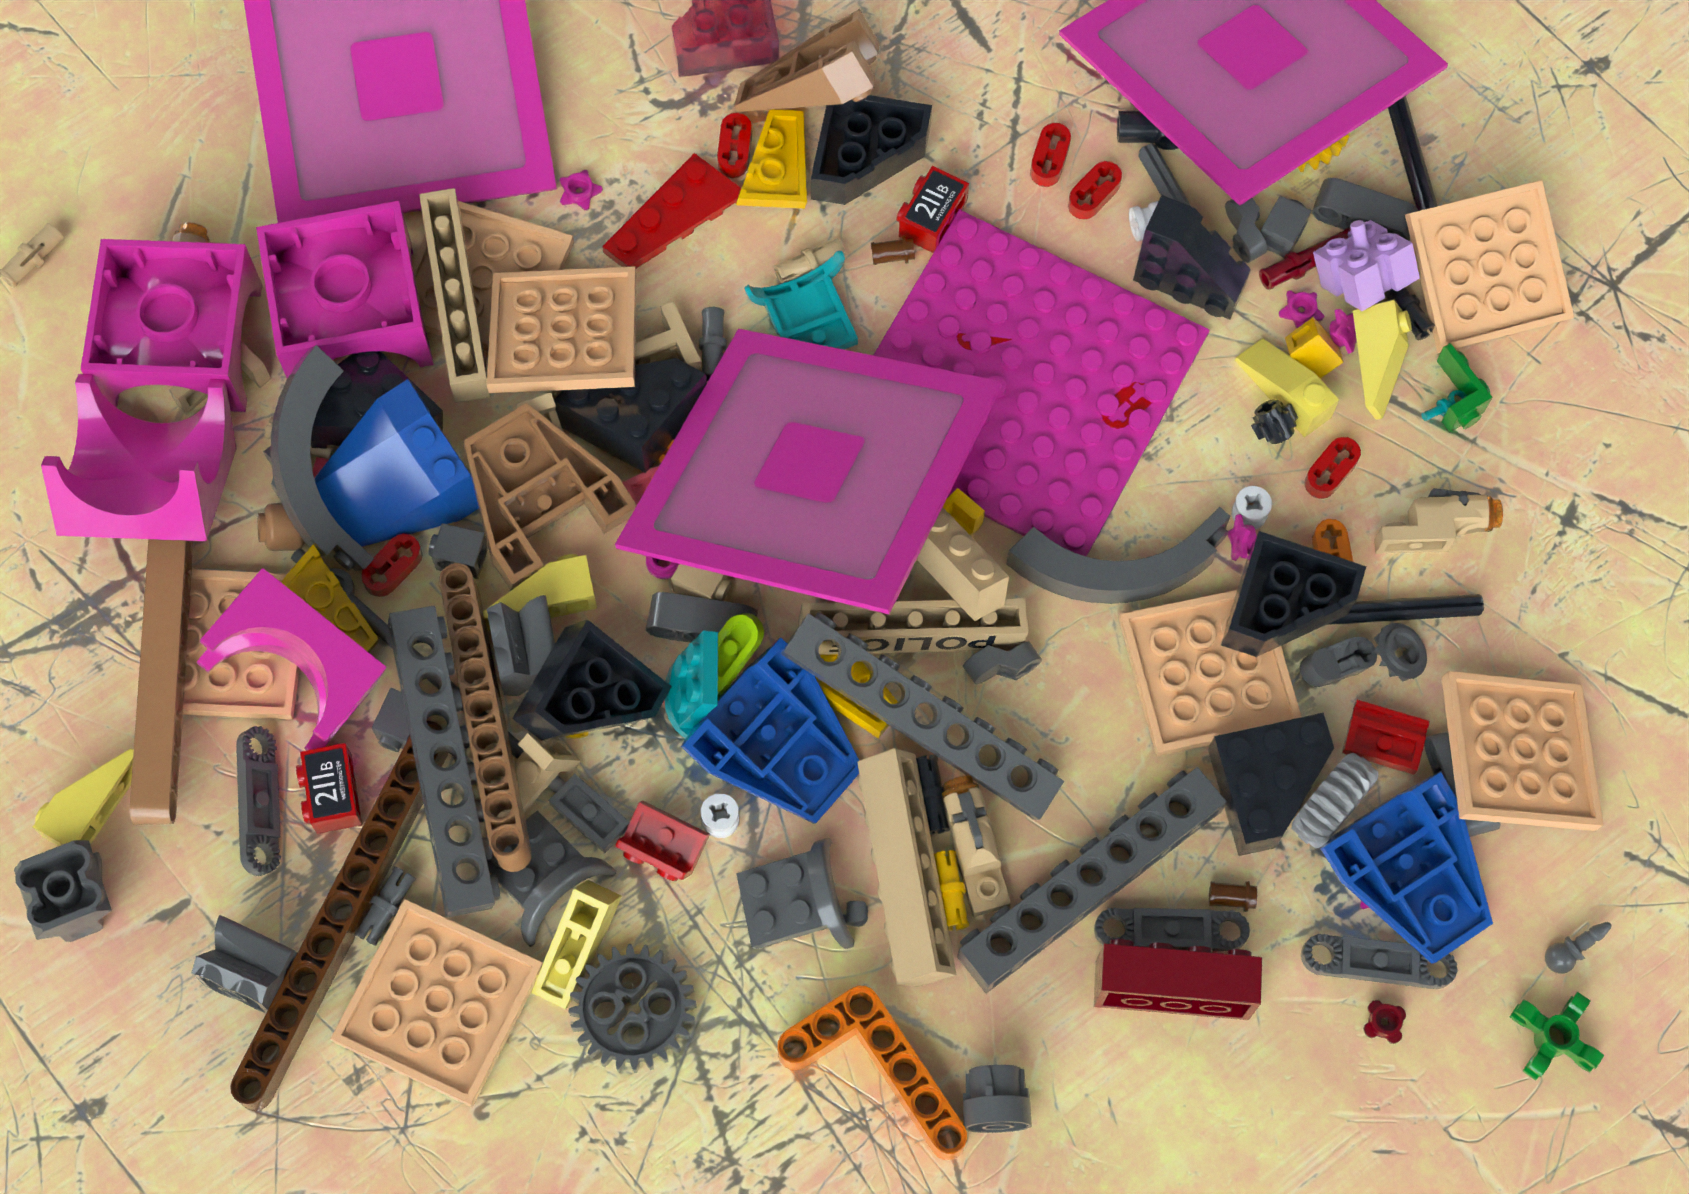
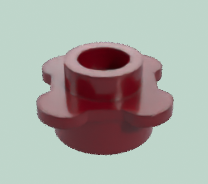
M1379 1000L1372 1001L1367 1007L1370 1015L1368 1023L1363 1027L1365 1035L1369 1038H1375L1376 1036L1385 1038L1390 1044L1398 1043L1402 1039L1400 1029L1403 1025V1020L1406 1018L1405 1010L1401 1006L1382 1004ZM1387 1019L1388 1025H1383L1381 1020Z

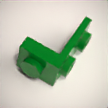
M1449 343L1443 347L1437 362L1457 389L1463 391L1467 396L1451 405L1441 421L1450 433L1461 426L1463 429H1467L1478 422L1482 417L1481 414L1485 412L1493 397L1486 382L1477 378L1470 369L1465 355L1457 351Z

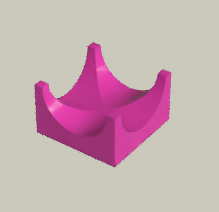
M399 201L256 227L276 355L287 379L303 355L315 345L332 360L354 353L386 351L408 356L416 361L420 368L434 365L411 258V255L414 254L412 242Z
M122 239L100 240L80 370L83 374H93L99 390L112 405L117 407L119 394L132 387L170 385L208 394L210 379H225L231 412H246L247 397L243 386L241 370L242 323L248 298L261 297L262 291L261 280L246 245Z
M78 374L75 381L78 427L71 465L67 470L60 456H44L41 464L56 535L207 541L237 449L226 380L210 379L207 402L195 415L178 422L154 423L134 418L112 405L99 390L93 374Z
M264 568L256 574L200 639V643L207 650L197 660V664L208 673L223 660L233 655L250 651L273 653L294 663L309 679L314 689L318 706L316 727L313 730L311 739L304 747L305 750L325 747L374 689L387 668Z

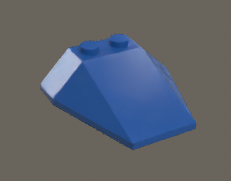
M406 379L376 399L314 478L320 497L329 513L339 526L361 547L390 540L400 534H413L439 527L442 523L458 522L479 509L470 470L467 469L409 379Z
M779 638L751 663L718 698V705L692 728L681 747L709 774L815 824L859 775L857 762L860 760L815 676L781 654L787 643L782 638Z
M1441 772L1382 803L1334 834L1320 848L1340 882L1430 963H1436L1493 924L1465 819H1459L1457 798Z

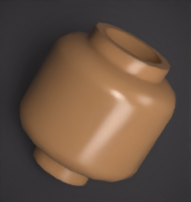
M282 503L268 504L264 509V513H258L259 542H265L268 550L296 551L303 547L305 542L287 516Z

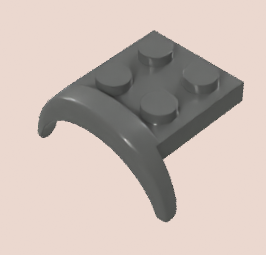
M538 810L525 820L532 858L524 869L518 872L504 870L499 865L493 852L492 859L487 860L489 874H496L498 883L524 909L521 932L524 941L529 947L535 944L537 930L547 912L567 891L593 876L605 874L614 876L616 874V870L606 861L595 857H583ZM518 844L507 846L503 852L513 851Z
M830 838L814 842L811 850L736 873L751 947L759 949L829 928L831 934L841 947L845 949L854 947V939L846 925L834 886L830 863V847L832 844Z

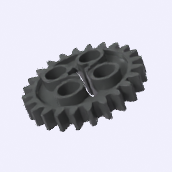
M628 944L626 955H620L617 948L612 947V959L607 960L603 955L598 954L600 966L597 969L592 965H585L589 978L577 977L575 979L578 986L582 988V992H570L571 999L579 1003V1005L569 1008L568 1012L570 1016L580 1019L571 1024L573 1032L584 1031L577 1040L579 1045L584 1046L592 1043L588 1050V1056L593 1058L601 1052V1064L603 1067H606L614 1059L616 1060L618 1072L623 1070L627 1062L631 1063L633 1072L638 1073L639 1064L645 1061L650 1070H654L653 1058L658 1056L663 1062L668 1063L666 1050L670 1048L679 1053L681 1048L676 1041L677 1038H690V1033L683 1025L695 1024V1017L686 1013V1011L697 1008L695 1000L685 999V997L691 995L694 992L693 985H681L687 978L686 971L674 974L677 961L672 959L664 964V953L662 950H659L652 958L649 957L648 945H644L640 954H635L632 944ZM629 973H637L642 977V982L634 989H626L621 985L622 979ZM652 982H656L658 986L641 999L648 986ZM659 998L667 999L671 1003L669 1011L662 1015H657L650 1011L652 1002ZM640 1000L639 1007L641 1012L636 1014L631 1011L627 1014L625 1004L629 1002L635 1005ZM602 1002H611L616 1006L613 1015L608 1018H599L595 1015L596 1007ZM625 1017L620 1023L618 1030L612 1035L608 1034V1030ZM637 1027L645 1032L643 1039L637 1044H628L623 1040L625 1032L630 1028Z

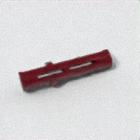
M1351 227L1298 253L1292 251L1286 254L1283 260L1265 269H1261L1259 271L1261 283L1267 290H1271L1292 278L1298 280L1304 277L1306 271L1316 267L1313 252L1325 246L1332 239L1349 238L1348 232L1351 231Z

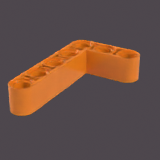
M856 986L849 989L780 1035L778 1040V1058L780 1063L790 1070L806 1068L856 1035L932 1152L943 1160L955 1159L963 1152L967 1142L965 1126L878 995L871 988ZM857 999H865L871 1004L872 1009L868 1014L858 1015L851 1010V1003ZM824 1020H832L838 1024L839 1031L833 1036L821 1035L817 1027ZM879 1031H885L892 1036L894 1041L889 1047L880 1048L873 1043L872 1036ZM799 1041L803 1043L806 1047V1052L799 1058L789 1057L784 1051L785 1046L789 1042ZM908 1064L914 1069L915 1077L909 1081H901L895 1077L893 1070L897 1065ZM921 1097H930L936 1102L937 1110L930 1115H924L917 1110L915 1103ZM944 1130L954 1131L959 1137V1144L954 1148H945L939 1143L937 1139L938 1134Z

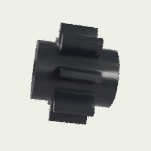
M1272 399L1256 408L1254 412L1256 416L1253 417L1255 423L1251 427L1258 440L1265 438L1271 444H1279L1288 440L1294 434V427L1297 426L1295 420L1298 419V416L1291 403L1284 406L1279 400Z

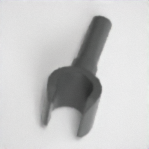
M864 901L847 902L846 914H843L846 925L861 927L866 924L868 920V906Z

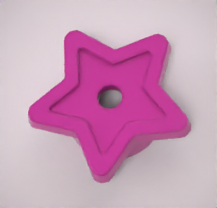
M587 170L559 179L560 184L565 190L560 199L561 205L576 203L583 210L587 211L589 210L591 198L602 193L603 190L602 186L592 183ZM581 188L582 192L578 193L576 190Z
M1290 290L1287 291L1288 305L1279 311L1280 318L1292 320L1296 328H1299L1312 317L1317 321L1323 320L1324 314L1317 308V293L1312 292L1309 294L1306 292L1294 293ZM1301 307V308H1303L1305 311H1304V312H1300V311L1298 310V308Z
M1336 309V319L1331 321L1329 327L1330 335L1337 346H1345L1347 353L1350 354L1354 352L1355 343H1357L1353 313L1346 315L1341 309Z
M1238 514L1235 516L1234 527L1228 531V537L1231 542V559L1237 561L1239 556L1247 559L1250 547L1256 538L1254 526L1244 524L1242 515Z

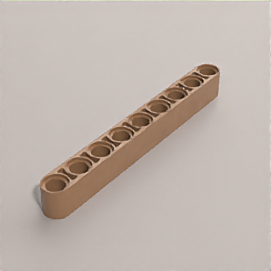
M148 539L130 796V817L133 825L174 824L176 819L194 541Z
M454 563L442 570L439 576V584L489 845L499 865L504 870L518 872L529 864L532 858V851L488 630L483 615L481 595L470 568L461 563ZM465 584L461 588L455 589L457 586ZM471 615L469 618L461 620L463 617ZM478 646L475 650L466 652L469 648ZM484 678L480 683L472 684L475 680ZM491 710L487 715L478 717L482 712ZM497 743L494 748L484 750L489 744ZM504 776L500 782L491 784L494 778ZM504 810H511V812L507 816L503 818H497L500 812ZM518 844L513 851L503 852L507 846Z

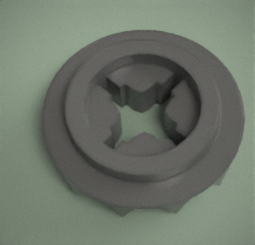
M1391 623L1381 628V632L1374 638L1378 646L1373 651L1381 656L1382 661L1379 666H1387L1389 677L1398 676L1402 682L1421 675L1427 664V653L1418 634L1410 627L1401 623ZM1404 647L1406 650L1398 658L1395 655V651L1398 648L1402 649Z

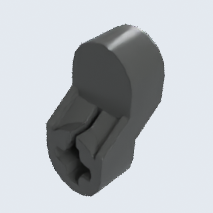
M1253 198L1240 206L1231 199L1225 203V210L1229 220L1237 230V234L1232 238V248L1244 262L1250 263L1267 252L1266 241L1255 225V222L1260 218V208Z
M1353 637L1329 647L1321 648L1303 658L1300 663V672L1303 679L1309 685L1322 687L1365 671L1375 664L1377 654L1373 652L1375 650L1373 643L1367 638Z
M1030 641L1024 642L1010 651L988 645L972 655L963 664V668L975 685L981 684L995 675L1018 680L1035 669L1041 663L1042 658Z

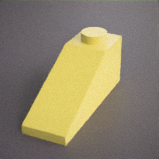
M1395 300L1373 305L1364 311L1359 309L1353 310L1365 405L1376 420L1384 417L1409 346L1407 332L1412 330L1408 312L1402 311Z
M1262 338L1236 357L1235 361L1270 400L1277 399L1284 406L1291 403L1298 416V419L1295 420L1297 425L1295 428L1304 438L1332 418L1339 402L1335 394L1314 372Z
M568 554L559 557L557 561L549 562L491 606L502 602L519 612L530 600L546 595L550 618L597 609L586 555ZM487 609L483 611L484 620L488 631H491Z
M130 748L55 794L51 801L45 803L37 812L33 828L43 838L57 846L74 840H89L91 845L131 786L134 750Z
M586 880L574 888L531 991L532 994L563 1009L568 1008L572 1000L570 992H576L579 987L575 979L577 977H584L586 973L585 965H590L610 926L622 897L621 895L590 880Z

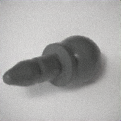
M1604 922L1589 928V931H1585L1576 937L1575 941H1572L1567 936L1564 943L1551 945L1545 953V962L1548 968L1559 974L1571 971L1576 964V960L1585 959L1582 951L1592 947L1596 941L1602 940L1611 929V923Z

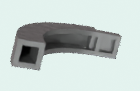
M315 345L308 349L296 364L279 396L271 430L270 455L272 472L283 508L304 542L309 547L314 544L321 556H326L333 550L335 552L334 559L348 571L352 568L355 571L364 570L374 558L334 520L320 497L312 472L310 447L316 413L325 394L343 372L329 356Z
M1219 507L1200 527L1176 546L1147 558L1128 561L1100 560L1076 554L1051 541L1033 527L1009 550L1006 565L1033 584L1070 599L1105 604L1146 600L1183 586L1212 564L1217 552L1216 547L1229 533L1226 527L1230 515Z

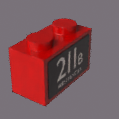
M932 166L926 177L921 175L913 188L912 194L914 196L910 203L904 202L897 214L896 221L899 222L898 237L913 238V244L934 253L959 209L962 210L966 204L969 183Z
M346 743L301 751L302 765H296V775L299 787H305L307 800L301 801V810L305 824L310 823L317 834L362 826L353 759Z

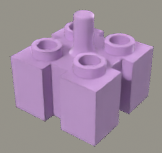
M1372 220L1368 222L1354 221L1350 225L1349 238L1332 239L1325 246L1313 252L1321 287L1337 297L1344 293L1345 301L1361 311L1385 299L1384 293L1388 290L1399 291L1420 279L1413 243L1397 234L1388 233L1386 228Z

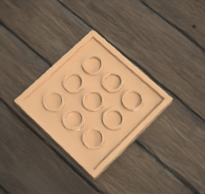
M1542 180L1405 215L1429 319L1435 325L1433 336L1437 353L1441 352L1443 347L1449 343L1456 349L1574 318Z
M458 201L482 345L484 350H489L493 273L563 270L574 244L573 235ZM425 233L412 264L426 332L442 336Z
M635 266L493 273L487 367L488 393L635 387L637 279Z
M192 569L183 715L293 720L300 668L288 659L269 652L250 651L239 653L223 660L209 673L197 664V660L207 650L200 643V639L258 572ZM270 573L280 582L287 575L285 573Z
M1237 590L1126 612L1119 616L1120 627L1156 757L1210 746L1214 736L1302 717L1281 646L1258 657L1221 646Z
M1448 671L1441 677L1459 819L1593 831L1604 826L1582 685Z
M404 899L330 1039L336 1044L473 1108L533 989L543 962Z

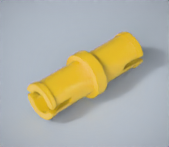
M953 850L948 851V856H946L945 851L935 853L934 857L948 931H953L954 925L956 931L963 930L969 927V921L963 895L966 893V887L960 881L956 860L957 855Z

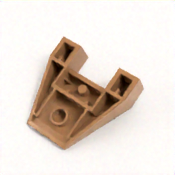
M858 9L829 25L740 83L734 104L736 111L844 104L851 99L854 102H858L867 97L872 92L871 89L874 88L875 75L869 65L876 60L880 43L861 10Z
M525 403L463 441L491 561L510 590H513L544 567L543 562L528 541L529 537L583 504L586 505L605 534L628 520L637 506L620 478L528 403Z

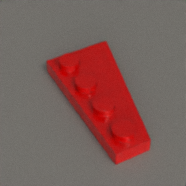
M694 153L602 246L603 253L621 267L635 266V269L664 252L667 245L680 237L683 240L694 233V228L707 220L713 221L723 214V210L734 203L737 204L741 187Z

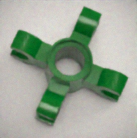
M1576 992L1574 997L1571 996L1560 1015H1555L1551 1018H1547L1534 1005L1524 999L1520 1004H1517L1509 1017L1519 1025L1535 1033L1534 1043L1537 1048L1522 1072L1536 1081L1539 1076L1541 1077L1545 1073L1552 1059L1562 1054H1566L1579 1067L1589 1073L1593 1068L1596 1069L1605 1055L1596 1048L1579 1040L1580 1032L1576 1024L1591 1000ZM1549 1028H1556L1563 1034V1045L1555 1043L1550 1038Z

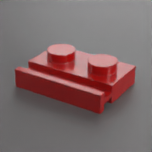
M1357 699L1353 707L1342 754L1355 753L1369 762L1415 775L1419 768L1430 721Z

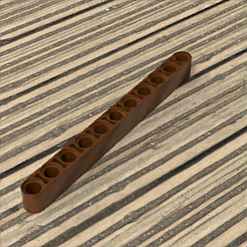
M426 721L431 729L443 730L438 723ZM410 736L230 1085L232 1096L248 1110H262L272 1101L356 936L354 932L359 928L372 905L370 900L373 895H377L423 805L419 779L415 782H406L404 780L408 772L417 769ZM439 752L434 756V761L438 766H443L448 752ZM395 803L405 804L401 814L397 816L387 814L391 805ZM380 836L388 838L387 844L382 849H370V844L375 838ZM362 870L370 871V877L365 883L359 885L352 883L353 877L357 872ZM352 905V912L347 918L335 919V912L340 906ZM326 939L334 940V947L329 953L317 954V947L322 941ZM308 974L316 975V982L313 987L308 990L299 989V982L304 976ZM291 1009L298 1010L297 1020L289 1026L281 1025V1017L286 1011ZM271 1045H278L280 1051L277 1058L271 1062H263L262 1055L264 1050ZM252 1081H260L261 1089L258 1095L250 1099L244 1098L245 1087Z

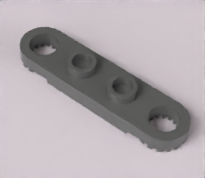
M254 726L242 732L236 742L240 860L244 869L254 876H263L277 869L276 867L280 864L279 860L281 859L278 838L281 837L278 764L275 762L277 746H275L276 740L272 738L274 737L273 734H269V730L267 728L263 729L262 726ZM255 738L260 742L262 754L257 755V752L253 753L254 749L251 750L252 745H249L252 741L250 739ZM256 847L261 848L265 853L266 863L263 865L260 862L257 863L258 859H254L256 855H253V853H255L254 849Z
M1114 907L1101 912L1094 925L1095 937L1102 945L1110 944V941L1114 939H1125L1133 941L1134 946L1149 947V944L1158 942L1173 945L1174 950H1188L1191 946H1206L1212 948V951L1240 949L1247 941L1250 933L1249 922H1247L1245 916L1233 910L1122 909ZM1108 919L1121 921L1124 925L1125 933L1121 937L1110 938L1104 932V922ZM1225 921L1235 923L1240 929V937L1233 941L1222 938L1219 925Z
M1317 934L1310 937L1301 950V960L1306 969L1316 975L1442 989L1455 979L1458 971L1454 956L1448 954L1440 959L1446 968L1445 977L1440 979L1434 978L1427 971L1428 960L1413 946L1405 943ZM1315 945L1327 947L1331 953V962L1323 965L1322 963L1318 964V961H1314L1315 959L1312 958L1313 954L1311 953L1312 947Z

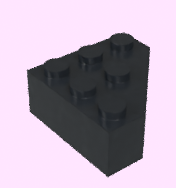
M868 95L858 102H854L851 99L844 104L826 105L811 175V199L846 205L925 157L931 127L932 105Z
M1161 195L1145 229L1133 281L1138 282L1145 289L1151 291L1158 290L1168 294L1180 303H1190L1200 307L1214 317H1224L1230 320L1246 286L1251 269L1244 261L1236 262L1229 254L1231 247L1216 230L1209 232L1201 224L1203 216L1196 208Z
M381 351L360 352L348 356L337 364L343 372L331 385L318 408L312 428L311 448L327 449L328 445L340 446L377 398L409 378ZM410 380L443 432V410Z
M677 358L635 365V387L562 390L554 399L556 413L561 428L646 473L667 449L672 440H675L707 384L706 373Z
M1259 531L1249 550L1221 646L1258 657L1346 616L1358 598L1367 566Z
M587 619L564 628L512 719L541 741L632 724L655 717L672 686Z
M1324 713L1214 736L1208 752L1220 794L1227 801L1225 811L1239 856L1276 848L1334 749Z

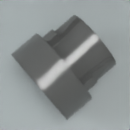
M985 1065L969 1070V1073L966 1074V1093H963V1120L966 1131L1002 1133L1020 1131L1032 1127L1029 1088H1026L1024 1069L1014 1065Z

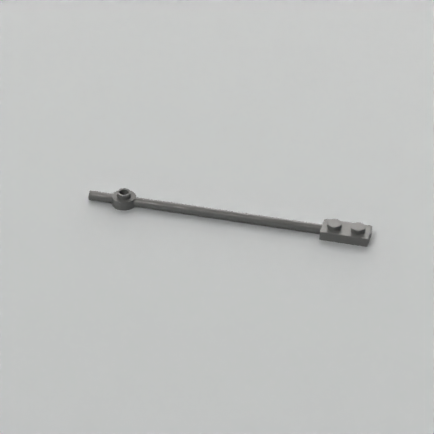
M299 548L292 554L291 559L297 563L306 552ZM329 569L334 573L340 582V586L351 602H354L373 632L393 649L388 624L354 595L355 585L351 576L342 569ZM412 647L413 652L417 656L424 657L414 647ZM427 679L440 690V686L435 680ZM450 680L452 689L458 688L460 693V688ZM484 711L478 717H483L488 713ZM508 731L512 755L518 759L524 750L518 745L520 741ZM575 773L567 782L557 775L548 785L555 792L548 800L549 804L604 854L626 832L630 822Z

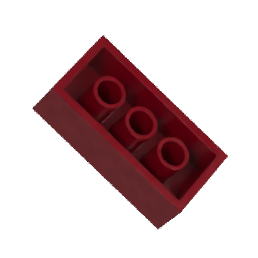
M1114 939L1110 941V944H1103L1096 960L1093 1007L1249 1020L1261 1005L1262 957L1252 956L1251 951L1243 949H1232L1228 951V954L1212 953V948L1206 946H1191L1186 951L1174 950L1173 945L1158 942L1149 944V947L1134 946V942L1130 940Z

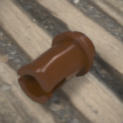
M902 236V240L871 243L873 265L904 260L905 264H908V260L915 259L913 238L906 239L905 236Z
M1245 881L1244 885L1210 882L1209 906L1243 908V912H1248L1249 908L1256 909L1257 886L1250 885V881Z

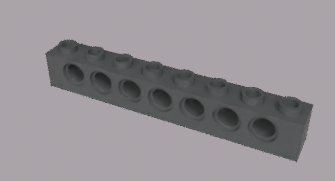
M435 606L389 613L388 627L446 918L492 909L495 904L494 898L500 897V890L496 874L490 875L487 860L492 859V850L489 845L488 836L482 837L479 823L484 822L485 819L481 799L474 800L471 786L477 785V777L474 763H467L464 748H469L470 744L466 725L459 726L457 712L462 711L459 689H452L449 675H454L455 669L451 652H444L442 639L447 638L444 616L437 617ZM417 643H426L432 648L433 653L427 657H420L413 652L412 647ZM424 679H433L439 684L440 690L436 693L428 694L421 690L419 683ZM439 715L446 720L447 727L439 731L433 730L428 726L426 720L430 716ZM439 752H448L453 756L455 763L451 767L443 768L436 764L434 756ZM446 789H456L460 792L462 801L457 805H449L443 801L441 793ZM453 826H463L468 830L470 838L466 842H455L449 836V829ZM462 863H470L476 868L477 877L469 881L463 880L458 876L456 867Z
M817 612L814 617L808 613L803 618L781 652L783 656L1035 820L1042 818L1064 783V780L1056 776L1059 771L1056 767L1041 758L1036 763L1024 754L1027 749L1015 740L1007 738L1004 742L993 735L995 728L979 717L972 721L961 713L964 708L959 703L947 696L940 700L930 693L932 686L915 675L908 679L898 672L899 664L883 654L876 658L866 651L869 645L849 633L847 638L834 630L837 624L823 614ZM823 641H831L837 646L838 656L834 662H826L820 657L819 646ZM855 662H863L869 667L870 676L865 683H858L851 676V667ZM889 682L897 684L902 692L901 699L896 704L888 703L883 697L884 686ZM921 703L929 705L933 711V719L927 725L920 724L915 718L916 707ZM953 724L961 726L965 733L963 742L958 746L952 745L947 739V730ZM984 745H990L996 752V760L989 767L983 765L979 760V751ZM1018 765L1022 766L1028 774L1027 782L1022 787L1015 786L1011 781V772Z
M1198 767L1189 774L1184 770L1179 772L1167 783L1168 790L1160 796L1155 792L1149 795L1138 805L1140 809L1138 813L1130 819L1127 815L1120 817L1109 827L1111 833L1100 841L1095 837L1080 849L1081 856L1070 864L1068 860L1060 863L1050 872L1052 878L1042 886L1038 882L1031 885L1020 895L1023 901L1012 909L1008 905L1004 906L990 918L992 924L982 932L976 928L960 941L962 947L959 949L957 958L986 994L1222 812L1227 801ZM1173 802L1183 804L1187 809V814L1183 816L1174 814L1170 810L1169 804ZM1145 824L1152 825L1157 829L1159 836L1147 838L1141 833L1139 827ZM1113 847L1124 848L1129 854V859L1125 861L1116 860L1111 855L1110 849ZM1086 869L1094 870L1098 873L1100 881L1094 884L1087 883L1082 879L1080 872ZM1055 892H1063L1068 895L1071 903L1064 907L1057 906L1052 902L1050 895ZM1025 915H1034L1040 920L1041 926L1038 929L1029 930L1022 925L1020 919ZM998 937L1004 938L1010 943L1011 949L1006 953H998L992 949L990 942Z

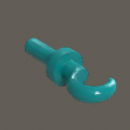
M1460 390L1452 391L1448 396V400L1445 398L1437 401L1436 407L1421 414L1422 419L1427 421L1437 415L1445 416L1448 408L1456 403L1454 396H1459L1463 399L1467 397L1466 394Z

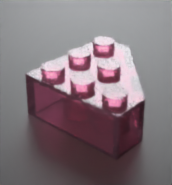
M693 0L692 6L684 16H679L671 26L673 50L679 77L770 64L779 59V38L771 0Z

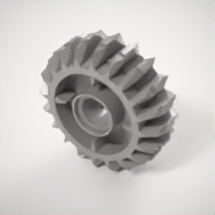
M1355 753L1347 754L1292 821L1291 829L1306 844L1309 843L1316 849L1322 847L1378 780V771L1365 758H1361Z

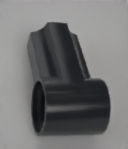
M1118 111V143H1155L1162 150L1179 149L1140 111Z

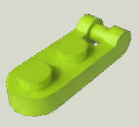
M743 613L732 616L718 633V698L727 690L764 638L763 624L753 614Z

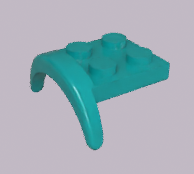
M836 251L828 261L815 270L786 283L761 288L750 285L744 287L748 298L753 303L765 306L778 337L843 350L858 345L856 332L832 282V279L845 262L843 251Z
M703 630L677 656L667 673L665 681L672 687L664 700L666 713L674 729L685 739L692 728L718 705V632Z

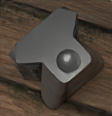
M546 595L530 600L519 612L502 602L487 608L503 696H520L528 691L555 645Z
M89 840L68 842L22 860L14 868L16 884L20 888L27 909V919L32 925L36 940L60 936L64 941L72 942L103 929V917L112 909L102 882V859L99 852H92Z
M219 915L214 932L215 950L196 956L191 973L204 986L224 996L243 1002L258 1011L267 1013L297 952L229 918Z

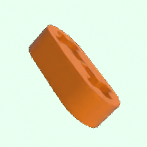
M1336 519L1322 520L1317 525L1312 536L1313 549L1354 562L1346 527ZM1325 531H1330L1331 536H1338L1333 544V549L1330 547L1328 538H1322Z

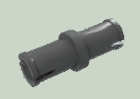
M707 307L702 310V338L699 339V349L702 351V372L706 373V381H709L723 356V351L727 349V340L723 338L724 310L719 307Z
M395 866L378 896L373 895L370 900L371 908L359 928L354 932L356 936L364 940L370 928L374 926L366 939L368 943L374 946L377 945V941L392 916H396L399 910L398 906L412 883L416 880L415 877L406 873L399 886H396L404 872Z

